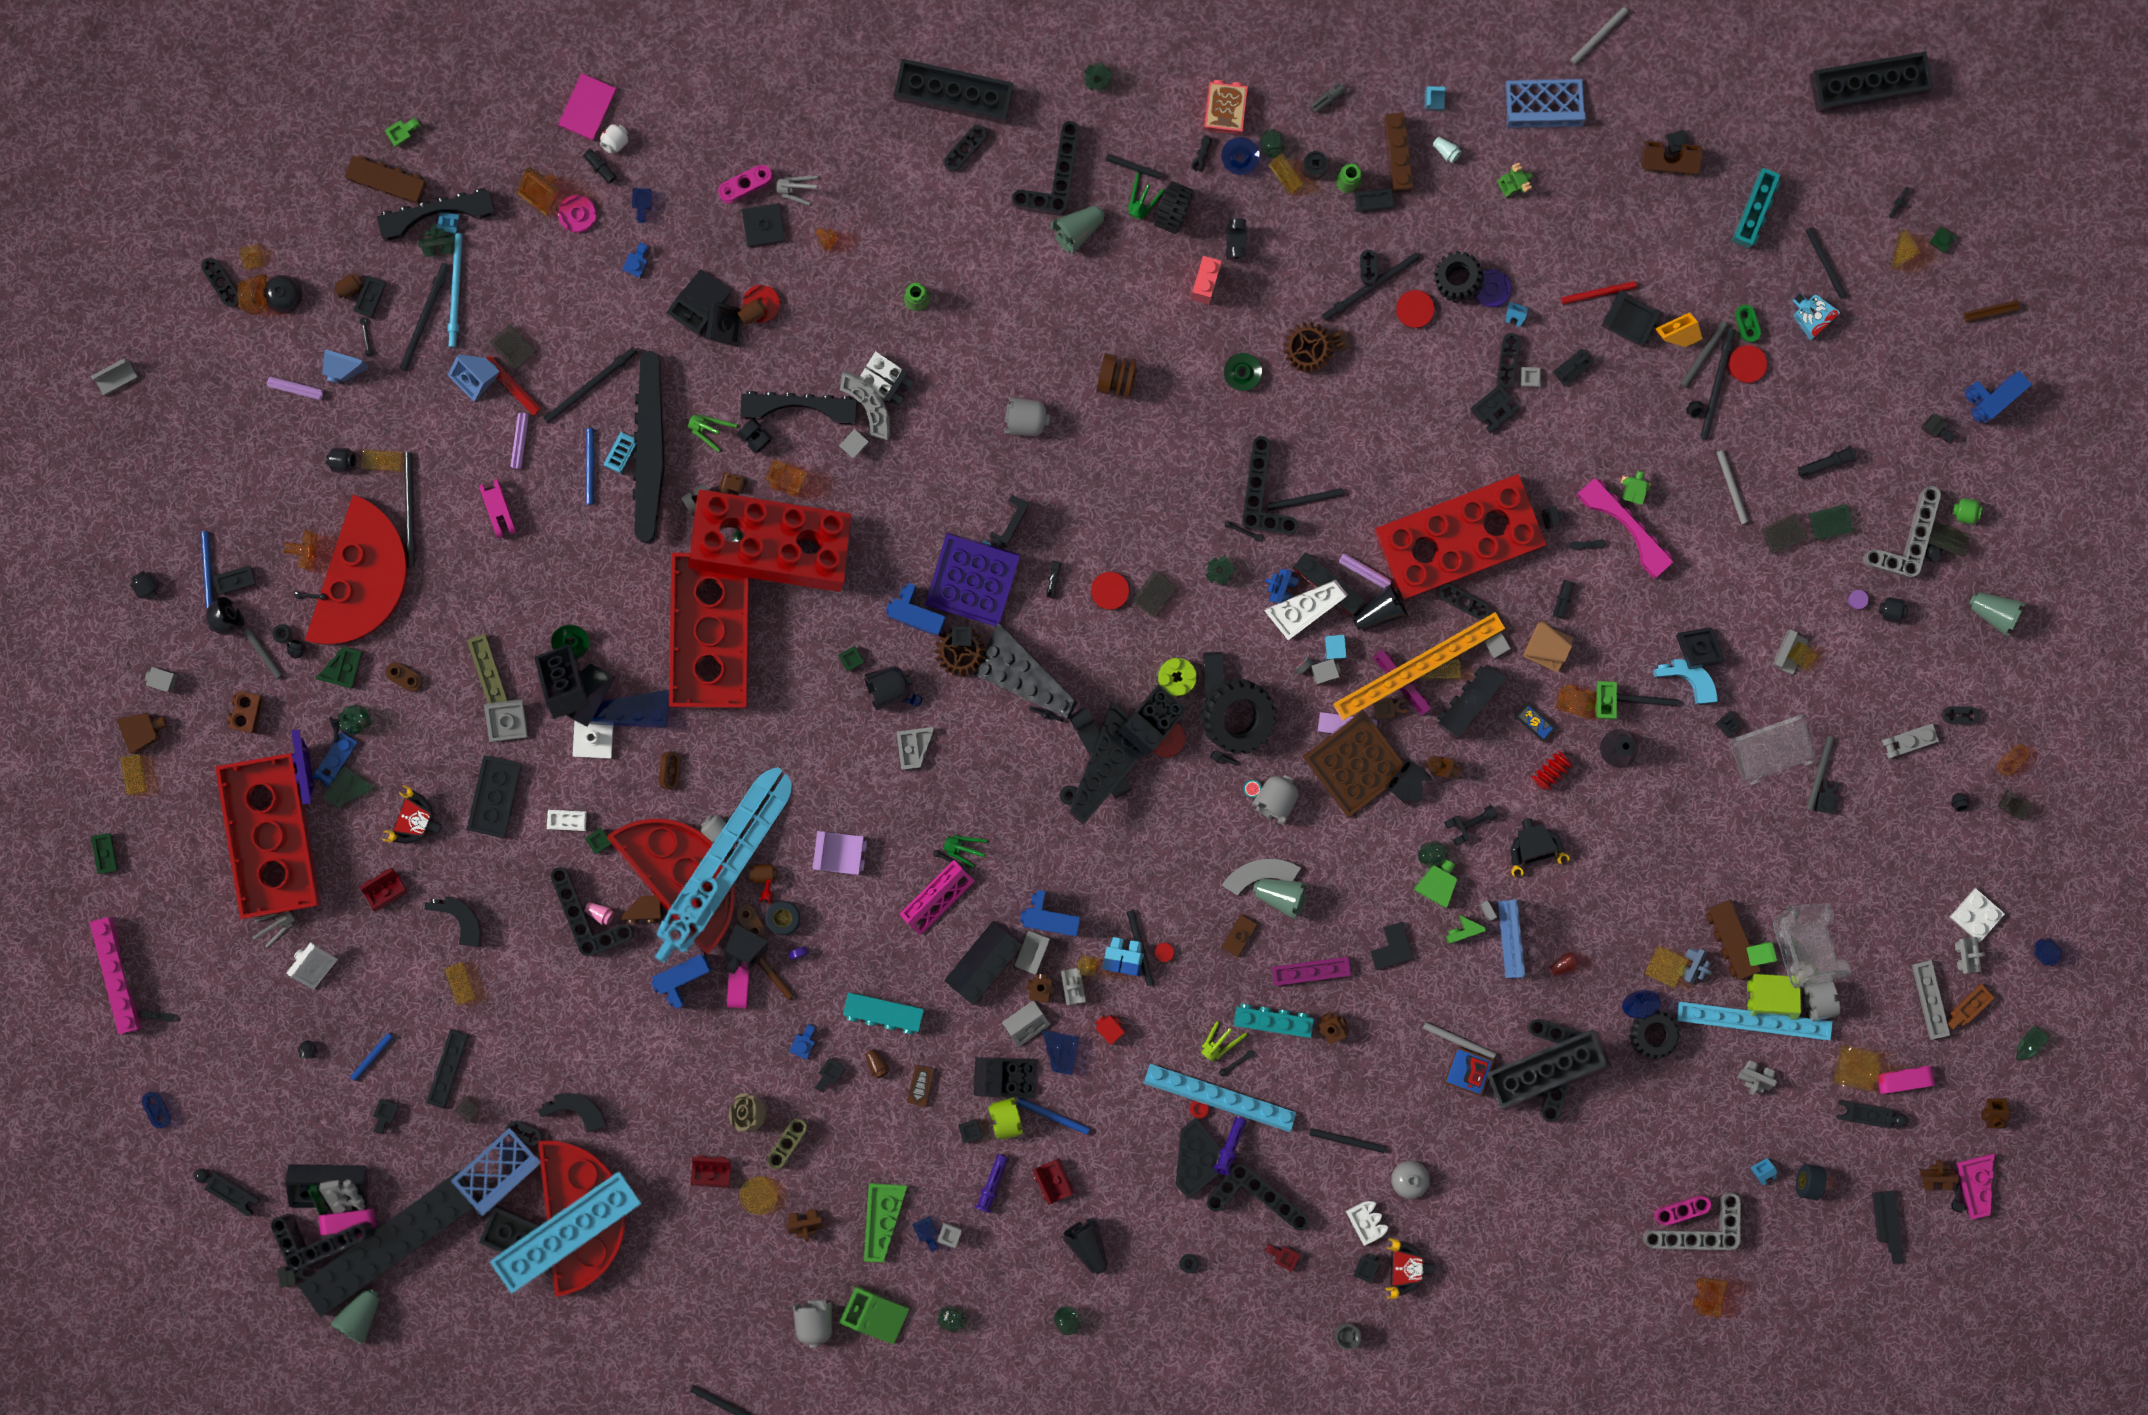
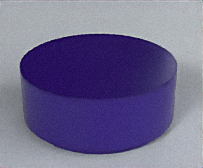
M801 947L789 953L791 960H797L809 955L807 947Z

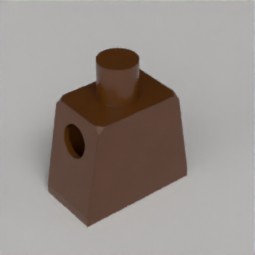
M150 713L116 719L129 754H136L161 739L158 730L167 727L163 716L153 720Z

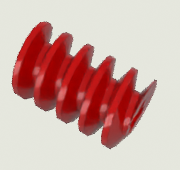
M1557 750L1559 755L1552 754L1553 760H1546L1548 766L1545 764L1541 765L1543 771L1537 770V776H1531V779L1542 790L1546 788L1551 791L1550 783L1557 785L1555 778L1562 780L1563 778L1560 773L1568 774L1566 767L1573 769L1570 760L1559 750Z

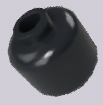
M333 448L326 456V464L335 473H348L356 465V455L349 448Z
M143 570L131 578L130 587L138 598L143 599L146 597L149 600L158 594L156 590L159 588V583L151 572L145 573Z
M1888 597L1885 603L1881 602L1879 614H1882L1884 621L1901 623L1903 619L1906 620L1908 605H1906L1904 599Z

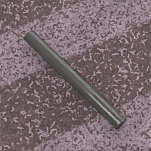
M1722 321L1680 385L1687 388L1728 327L1726 322Z
M1827 736L1806 807L1807 810L1814 811L1834 737Z

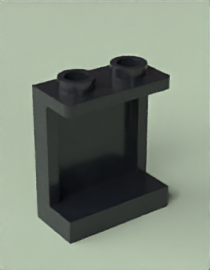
M1620 290L1601 327L1642 347L1644 343H1649L1653 335L1650 333L1653 326L1657 327L1662 318L1659 316L1661 311L1658 309L1654 310L1628 297L1626 292Z
M1011 495L1008 504L1017 510L1004 534L999 536L994 532L990 533L992 544L999 548L1003 546L1008 547L1029 508V503L1014 495Z

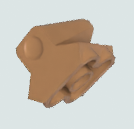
M1544 621L1538 622L1523 657L1558 672L1571 650L1573 637L1553 629Z

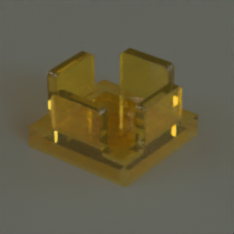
M1841 1045L1833 1083L1872 1092L1874 1082L1877 1083L1881 1067V1064L1878 1063L1880 1054Z

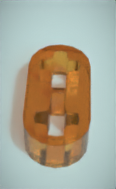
M2021 744L2013 746L1998 762L1997 771L2005 776L2013 774L2028 758V748ZM2022 749L2023 757L2020 756L2014 759L2015 755L2017 754L2015 750ZM2012 761L2009 765L2010 771H2003L2004 766L2002 764Z

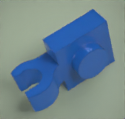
M640 242L636 253H629L622 270L641 278L648 260L643 258L648 246Z
M808 1024L803 1036L797 1034L789 1052L807 1060L815 1041L810 1040L815 1026Z

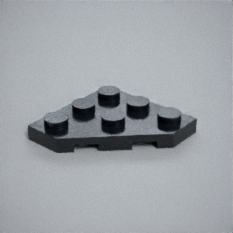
M1196 1117L1180 1130L1176 1186L1187 1199L1191 1198L1219 1174L1214 1170V1166L1217 1165L1220 1158L1219 1152L1222 1150Z

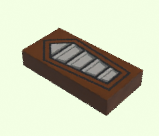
M915 1065L907 1103L926 1107L934 1069Z

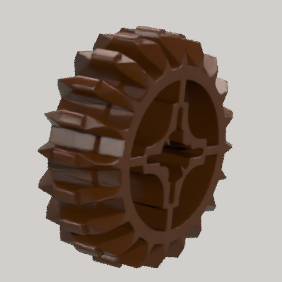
M1311 321L1309 327H1307L1306 322H1302V329L1296 324V332L1292 329L1289 330L1293 334L1292 337L1285 336L1289 343H1283V346L1289 347V349L1283 351L1284 354H1290L1286 357V361L1293 359L1290 366L1294 367L1298 364L1297 371L1304 367V373L1308 372V368L1311 369L1312 373H1315V366L1321 371V363L1326 366L1328 365V362L1325 361L1326 357L1328 359L1333 358L1328 354V352L1335 351L1334 348H1329L1330 345L1334 344V341H1328L1332 335L1330 333L1324 335L1327 332V328H1323L1320 331L1321 324L1319 323L1314 328V322ZM1314 332L1319 334L1321 337L1319 339L1308 340L1304 333ZM1300 337L1301 346L1294 352V343ZM1306 342L1310 345H1313V347H1311L1312 353H1310L1308 350L1304 351V347H1306ZM1324 343L1323 353L1318 359L1316 349ZM1307 354L1313 362L1304 363L1299 361L1297 357Z
M944 630L943 632L946 637L938 636L942 643L936 642L935 645L940 647V649L934 650V653L941 655L935 658L936 661L943 660L939 667L942 668L946 665V673L952 669V676H955L956 671H959V676L962 677V671L965 670L967 676H969L970 668L976 672L977 669L974 665L980 666L982 664L978 659H985V656L980 655V652H986V648H980L985 642L977 641L981 638V635L978 634L974 637L973 635L976 630H972V641L975 643L976 652L963 646V650L966 649L967 653H961L957 660L958 655H956L957 652L954 649H959L960 646L946 644L952 638V633L949 634L947 630ZM944 649L954 653L953 665L945 658ZM963 657L974 658L968 665L959 666Z

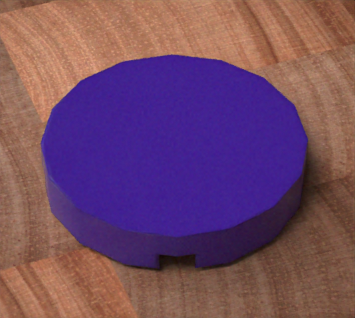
M1489 269L1484 271L1483 288L1479 289L1480 293L1478 296L1474 295L1476 300L1486 307L1495 308L1503 305L1511 293L1509 278L1499 270Z

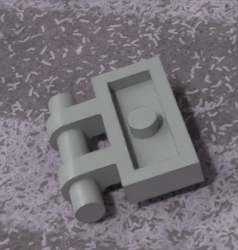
M339 1180L320 1184V1191L334 1214L352 1211L353 1206L357 1207L359 1211L365 1209L364 1199L361 1195H358L355 1184H352L350 1180H346L343 1185H341Z

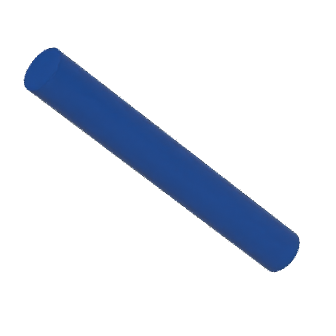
M389 1032L350 1076L355 1082L394 1038Z

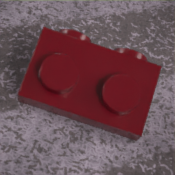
M393 868L384 870L380 875L366 881L359 887L374 912L408 893L401 877Z
M704 1155L692 1157L691 1186L730 1187L731 1159L723 1156L708 1158Z
M1059 1158L1033 1170L1034 1179L1039 1184L1042 1190V1197L1047 1201L1048 1205L1075 1193Z

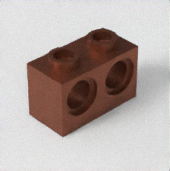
M237 691V695L234 694L232 699L233 713H230L228 717L229 728L255 734L264 696ZM249 697L251 700V704L249 707L245 708L243 706V700ZM245 716L247 722L241 727L238 720L240 717Z

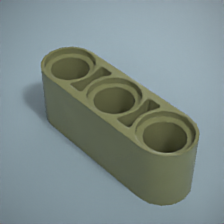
M796 1118L789 1124L768 1156L770 1167L778 1169L786 1163L807 1131V1123L804 1119ZM795 1122L803 1124L804 1129L802 1132H796L793 1129ZM785 1138H789L793 1142V1146L790 1149L785 1148L782 1144ZM775 1154L782 1157V1163L779 1165L772 1162V1156Z

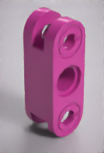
M758 165L723 182L718 189L719 196L725 203H734L771 184L773 179L772 172L768 166ZM765 174V177L761 178L760 175ZM744 180L751 182L748 188L741 187V183Z
M495 479L494 489L487 491L484 484L479 485L496 536L500 539L504 537L500 525L503 521H506L510 534H514L517 531L498 479Z

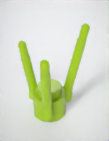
M1216 1021L1206 1042L1202 1045L1204 1049L1201 1053L1213 1062L1215 1058L1219 1059L1225 1052L1245 1038L1247 1033L1242 1034L1221 1050L1219 1046L1230 1034L1232 1028H1229L1215 1044L1211 1040L1219 1025V1022Z

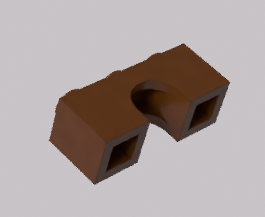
M1644 140L1641 156L1642 169L1650 172L1662 170L1666 173L1699 174L1703 154L1700 145L1682 144L1681 151L1677 156L1668 157L1664 155L1665 148L1663 142Z

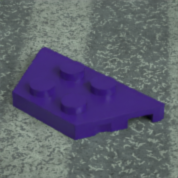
M293 730L291 732L295 753H292L294 765L297 764L298 772H295L297 784H300L303 804L311 803L310 797H313L315 788L309 748L304 738L301 737L300 730Z

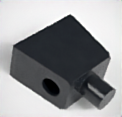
M736 924L724 951L725 958L729 961L725 967L726 970L733 974L736 973L739 967L750 970L768 951V941Z

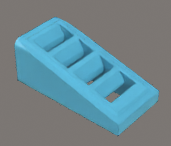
M620 432L606 458L604 466L623 474L637 444L634 443V438ZM622 439L627 440V441L631 442L632 444H631L630 446H628V445L622 443L621 440H622ZM621 446L628 449L627 453L619 450L618 447ZM615 453L625 456L624 459L614 456ZM612 459L620 462V466L612 463Z

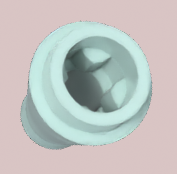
M1440 136L1433 143V146L1447 162L1454 163L1462 152L1459 146Z

